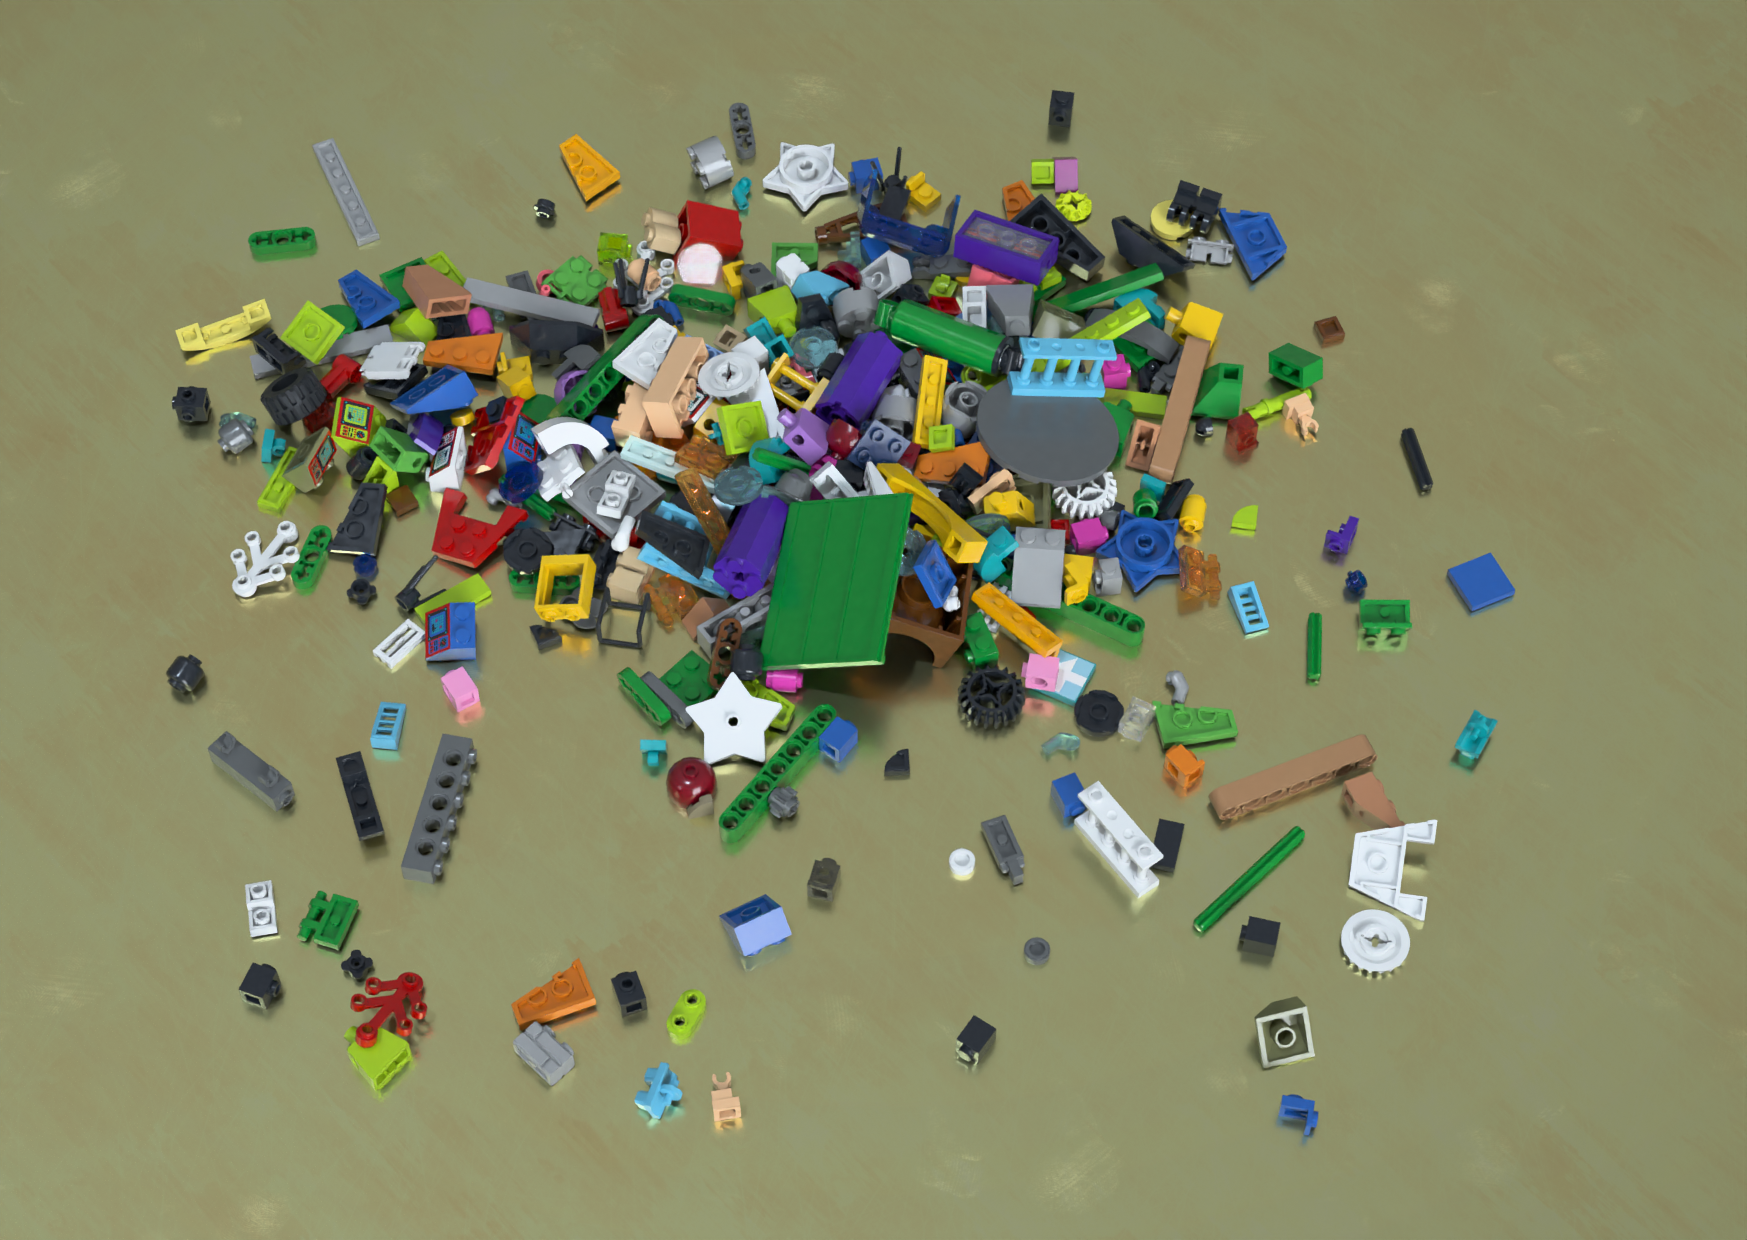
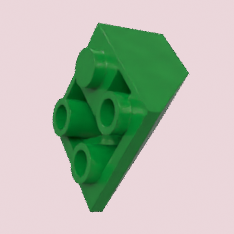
M1218 363L1205 369L1191 415L1238 420L1244 365Z

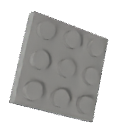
M614 450L571 485L570 488L573 495L570 498L563 497V499L613 540L624 516H631L638 521L642 510L650 511L666 497V491L632 463L621 459L620 454ZM612 470L636 475L632 493L621 519L597 514V505L605 492V483Z

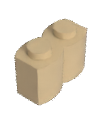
M649 207L647 213L645 212L641 219L647 247L675 255L681 244V232L678 228L676 213Z

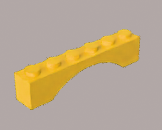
M899 463L877 464V470L893 493L907 492L913 494L911 512L919 516L936 532L941 540L944 552L957 563H979L988 543L984 537Z

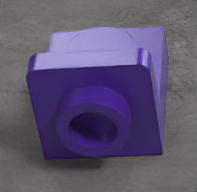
M1349 516L1347 523L1341 524L1338 533L1328 530L1324 546L1334 552L1347 554L1357 533L1359 518Z

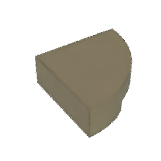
M711 794L701 796L699 798L700 802L695 805H689L687 809L689 819L714 814Z

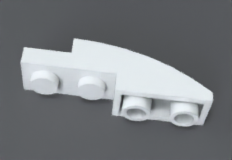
M964 286L962 302L963 320L987 328L986 286ZM969 372L968 377L975 378V374Z

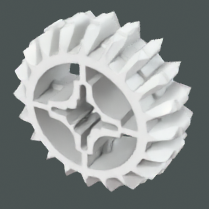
M1106 469L1102 475L1084 484L1067 487H1055L1052 485V498L1056 500V508L1062 507L1061 511L1063 514L1069 512L1071 519L1075 515L1079 516L1080 521L1084 517L1093 519L1094 515L1100 518L1103 512L1110 510V507H1113L1115 503L1117 483L1113 479L1112 472H1107Z

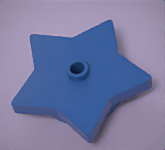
M1121 510L1117 535L1099 547L1095 555L1098 559L1118 557L1120 568L1125 573L1135 592L1143 588L1156 575L1186 573L1188 569L1187 563L1174 545L1179 524L1178 519L1158 521L1146 517L1138 518L1125 510Z

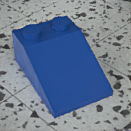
M446 365L391 402L390 405L392 408L406 414L464 408L473 402V398L478 396V393L465 371Z

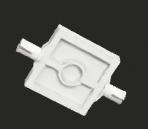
M567 444L551 454H547L544 451L547 458L538 462L531 470L539 492L547 502L561 492L564 498H570L573 495L570 485L585 473L574 446Z

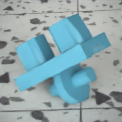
M663 1062L660 1063L658 1068L647 1069L644 1081L651 1087L649 1091H638L635 1097L637 1106L647 1110L653 1118L657 1119L661 1118L665 1106H670L672 1100H681L683 1095L682 1091L677 1088L679 1084L678 1076L669 1069L668 1063Z

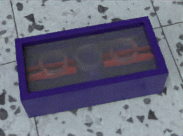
M974 210L955 234L953 257L1038 286L1057 261L1059 238Z

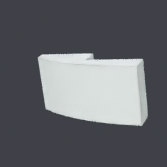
M612 470L605 483V492L597 505V514L621 519L632 493L636 475Z
M272 881L246 884V904L251 937L278 933Z

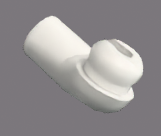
M624 516L617 534L611 542L613 550L623 552L629 547L630 534L636 522L633 517Z
M953 586L943 605L944 610L947 612L957 610L960 607V600L957 597L958 588L956 586Z

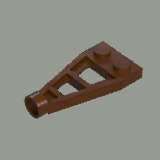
M878 203L825 223L823 226L815 227V238L818 245L830 242L860 243L862 239L882 233L887 244L910 241L911 232L905 212L898 229L883 225L884 230L882 232L867 231L864 227V222L877 217L882 203ZM857 223L859 233H843L841 227Z

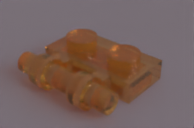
M694 434L691 438L692 444L687 442L675 454L674 462L717 481L728 470L729 461L734 462L736 460L737 454L727 456L723 444L721 446L717 445L706 436L700 437Z
M1183 545L1178 549L1181 591L1200 598L1209 592L1211 600H1219L1222 584L1218 573H1220V563L1217 562V555L1209 554L1207 556L1208 561L1204 560L1203 551ZM1205 573L1209 574V580L1206 579Z
M666 574L658 578L660 587L654 589L652 584H647L643 590L645 593H650L651 605L654 606L659 621H663L666 627H670L674 624L671 615L677 613L682 620L700 599L689 582L674 575ZM667 596L670 603L664 606L661 599Z

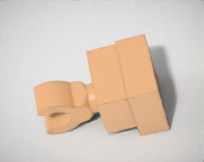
M1303 393L1285 400L1282 413L1286 420L1292 418L1295 425L1300 423L1301 433L1305 437L1308 433L1306 427H1311L1315 433L1317 432L1319 425L1315 420L1311 419L1314 407L1307 394Z
M726 1072L725 1082H718L716 1074H713L712 1083L716 1091H711L714 1121L741 1117L739 1096L732 1097L730 1073Z

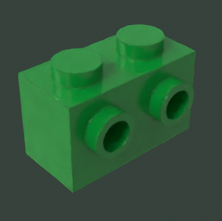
M1286 343L1268 353L1269 374L1302 389L1323 379V358L1290 343Z
M981 612L968 615L964 641L961 644L964 658L967 664L971 665L974 673L977 666L982 670L986 664L990 668H994L998 664L999 651Z

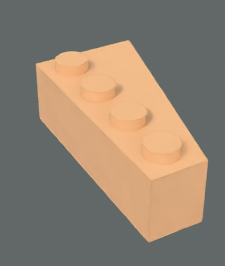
M677 336L665 360L661 363L658 373L652 380L646 395L643 396L642 406L646 411L656 437L682 439L684 430L681 429L683 421H688L690 412L687 408L690 400H695L697 394L696 381H698V374L709 358V353L702 337Z
M633 380L634 384L628 385L625 391L626 404H620L618 408V421L614 420L611 426L616 445L623 448L631 435L648 442H652L653 438L652 426L642 406L643 396L646 395L648 390Z

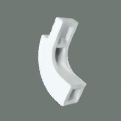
M571 417L552 418L531 429L542 450L547 454H551L567 444H580L585 447L595 466L608 456L604 447L609 445L607 440L596 429L579 419Z

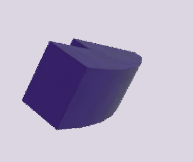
M423 412L413 422L412 426L414 429L409 434V437L426 451L435 455L442 439L444 426L435 417L427 412Z

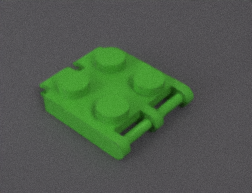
M580 255L577 259L574 256L568 259L541 283V286L549 285L551 291L557 296L556 299L570 302L566 299L568 297L573 303L588 306L598 297V293L607 287L605 284L608 278L597 269L590 272L593 265ZM551 283H552L553 285H555V286L561 291V293H560L558 290H556V289L551 285Z

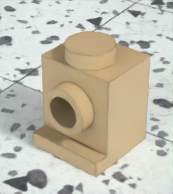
M726 324L722 331L716 335L713 344L719 351L727 353L731 352V349L738 343L748 340V337Z

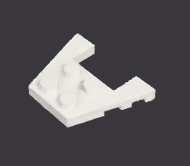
M1437 820L1356 833L1349 887L1424 922L1427 897L1400 893L1406 842L1434 845Z

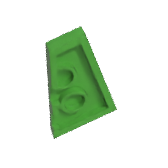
M1152 701V709L1163 749L1174 745L1201 743L1237 737L1238 735L1232 710L1203 706L1198 709L1184 707L1185 704L1175 703V706L1161 704V701Z

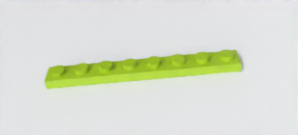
M1137 298L1068 339L1113 340L1151 318L1141 300ZM1035 359L1031 372H1044L1048 359ZM1058 359L1054 372L1067 367L1071 359ZM1008 374L984 388L987 391L999 382L1006 380Z

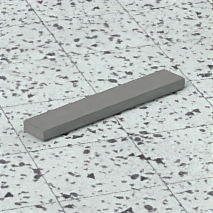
M334 138L313 144L312 148L357 245L361 246L379 240V233Z
M467 277L463 286L472 294L470 303L540 320L576 321L595 328L600 316V309Z
M389 325L344 334L343 338L333 343L319 364L332 362L340 354H345L349 357L370 353L375 345H380L382 342H393ZM259 354L250 356L255 379L280 374ZM304 355L300 356L306 360V364L301 368L316 365Z

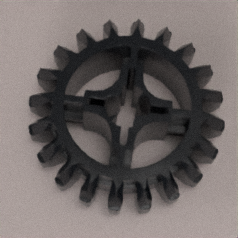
M986 664L983 670L977 666L975 673L969 671L967 678H962L961 686L958 688V704L962 714L966 713L968 721L974 719L976 726L984 723L985 729L989 724H993L994 728L997 729L999 723L1006 727L1008 720L1015 721L1016 715L1021 714L1022 707L1025 705V689L1022 687L1021 679H1016L1017 675L1015 672L1008 674L1009 670L1007 667L999 670L998 664L994 668H990ZM981 687V691L977 692V695L972 697V693L977 688ZM1011 696L1010 701L1004 706H1002V702L1005 701L1007 697Z

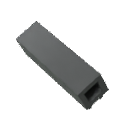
M225 731L207 748L212 762L276 812L291 802L295 795L292 783L281 775L277 769L268 765L236 740L228 731Z

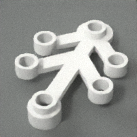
M646 241L638 244L636 248L638 259L643 258L645 260L649 258L650 261L653 260L655 250L649 249ZM623 259L625 277L639 288V285L628 277V261ZM664 259L661 262V268L657 270L661 277L660 287L648 294V290H643V299L638 300V306L631 307L636 315L641 316L647 310L653 309V304L664 294L670 293L674 283L671 278L665 276L675 271L673 260ZM616 278L613 280L614 289H618Z
M290 521L281 522L277 528V536L262 554L259 534L256 531H250L245 535V541L248 547H250L253 566L247 573L245 565L247 556L244 550L236 549L231 553L230 557L236 565L238 575L232 583V588L236 594L241 597H249L255 593L258 585L271 581H280L285 578L286 572L281 564L298 561L300 554L296 547L289 546L283 551V554L274 555L283 543H291L297 539L299 533L294 523ZM269 569L268 573L259 575L262 570Z

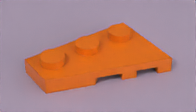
M579 958L571 963L572 966L561 973L559 971L554 974L551 981L542 987H535L511 1004L520 1031L527 1029L536 1021L541 1024L596 1005L594 994Z

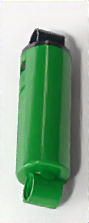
M888 299L879 300L873 323L890 329V335L893 339L999 378L1003 373L1009 374V371L1021 372L1025 358L1022 357L1021 348L1014 347L1013 338L909 299L901 301L900 304Z

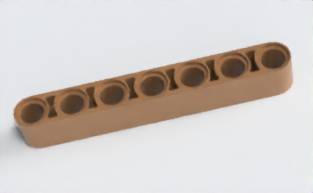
M1187 335L1148 474L1167 484H1172L1211 344L1210 340Z
M1361 734L1218 787L1209 794L1208 798L1221 820H1226L1370 766L1377 760L1378 756L1366 735Z

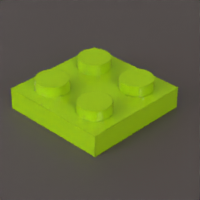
M308 300L280 338L318 365L345 327Z
M761 400L716 408L727 456L748 453L756 441L769 438Z

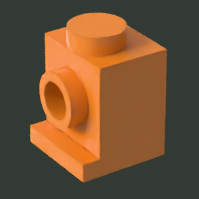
M1182 744L1179 746L1174 745L1166 752L1164 768L1183 788L1203 775L1205 766L1203 759L1197 761L1195 754L1191 750H1187Z

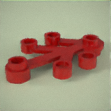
M405 972L399 975L397 980L381 981L376 977H370L366 980L365 992L369 995H377L384 991H395L393 995L366 998L363 994H355L351 997L350 1008L355 1012L382 1007L369 1023H363L357 1028L355 1042L359 1046L369 1048L376 1044L377 1030L392 1012L397 1023V1034L409 1036L412 1033L413 1022L407 1018L402 1001L405 997L409 998L411 1004L410 1015L414 1019L420 1020L425 1018L427 1005L421 1001L419 992L423 988L421 976L413 972Z

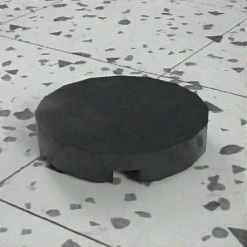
M530 527V529H517L508 536L503 546V556L506 564L514 572L524 575L539 572L542 556H550L553 551L548 536L543 531L534 527Z
M1089 691L1088 694L1080 696L1074 706V720L1077 727L1092 737L1112 735L1119 730L1123 723L1124 707L1118 701V698L1108 691Z

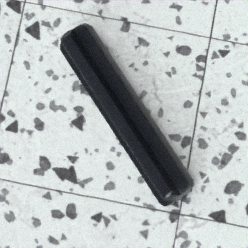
M1405 428L1402 430L1401 437L1419 487L1423 491L1432 488L1433 480L1413 428Z

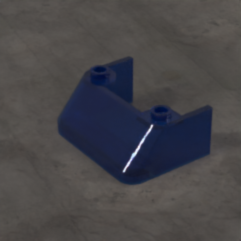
M874 168L864 182L857 212L858 224L862 234L866 237L933 258L943 257L950 247L961 196L956 195L946 208L942 226L931 224L926 228H922L880 215L876 206L870 204L878 169Z

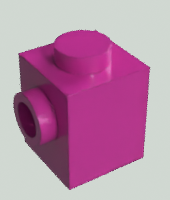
M1117 354L1116 361L1104 360L1100 371L1104 387L1126 390L1127 377L1131 376L1130 364L1125 363L1124 354Z
M1099 517L1083 519L1070 525V541L1074 545L1077 555L1084 556L1096 553V550L1109 539L1107 528L1101 525Z

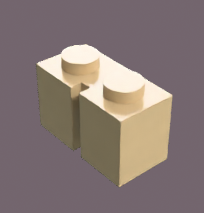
M629 546L623 554L620 553L618 555L616 569L614 573L609 574L606 586L610 588L611 598L638 605L656 568L637 559L641 549Z

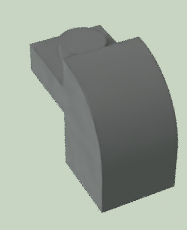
M589 345L575 346L564 353L567 359L551 375L558 381L562 375L569 371H589L602 356Z

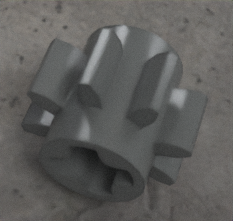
M787 786L786 789L784 787L775 788L768 798L769 807H771L770 812L778 818L781 816L791 817L800 804L796 796L798 792L790 786Z

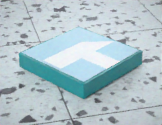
M1060 649L1057 658H1060L1055 692L1034 690L1075 706L1096 669V664Z

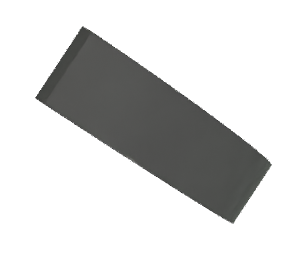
M1094 309L1085 323L1086 328L1112 314L1115 310ZM1146 321L1118 336L1147 348V355L1168 364L1179 347V344L1168 334Z

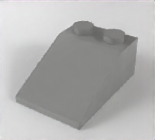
M1016 527L1015 540L1019 546L1014 550L1011 600L1017 605L1060 609L1066 530Z

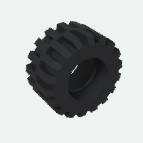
M303 367L289 371L274 380L264 390L260 400L276 425L281 426L295 423L310 415L324 402L327 392L310 367Z

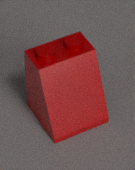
M690 200L686 201L677 216L678 228L681 232V244L675 255L672 254L674 264L733 261L738 252H741L743 248V239H741L740 233L742 222L739 221V212Z

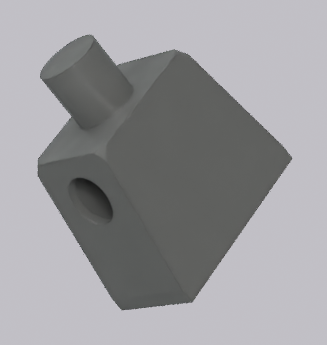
M762 262L754 265L745 264L740 269L743 292L746 298L778 288L777 278Z

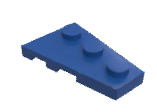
M357 269L338 280L339 288L363 329L400 308V302L397 298Z

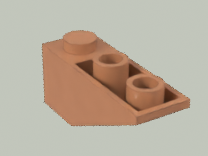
M1373 772L1344 782L1341 795L1356 818L1374 830L1405 826V823L1400 821L1396 815L1394 803L1388 800L1384 794L1382 782L1375 778Z

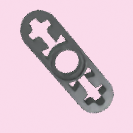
M735 103L729 108V119L736 155L741 159H750L756 154V143L749 108L744 103ZM737 113H741L742 120H738ZM740 128H745L748 130V132L745 134H740L737 132V130ZM743 142H747L748 149H744Z
M648 671L640 677L664 703L671 714V718L678 725L686 728L694 722L685 710L688 706L652 672Z

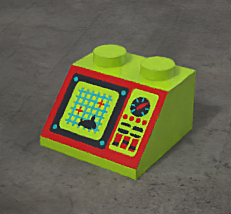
M338 397L331 438L351 458L360 448L370 445L380 426L385 427L386 417L374 405Z

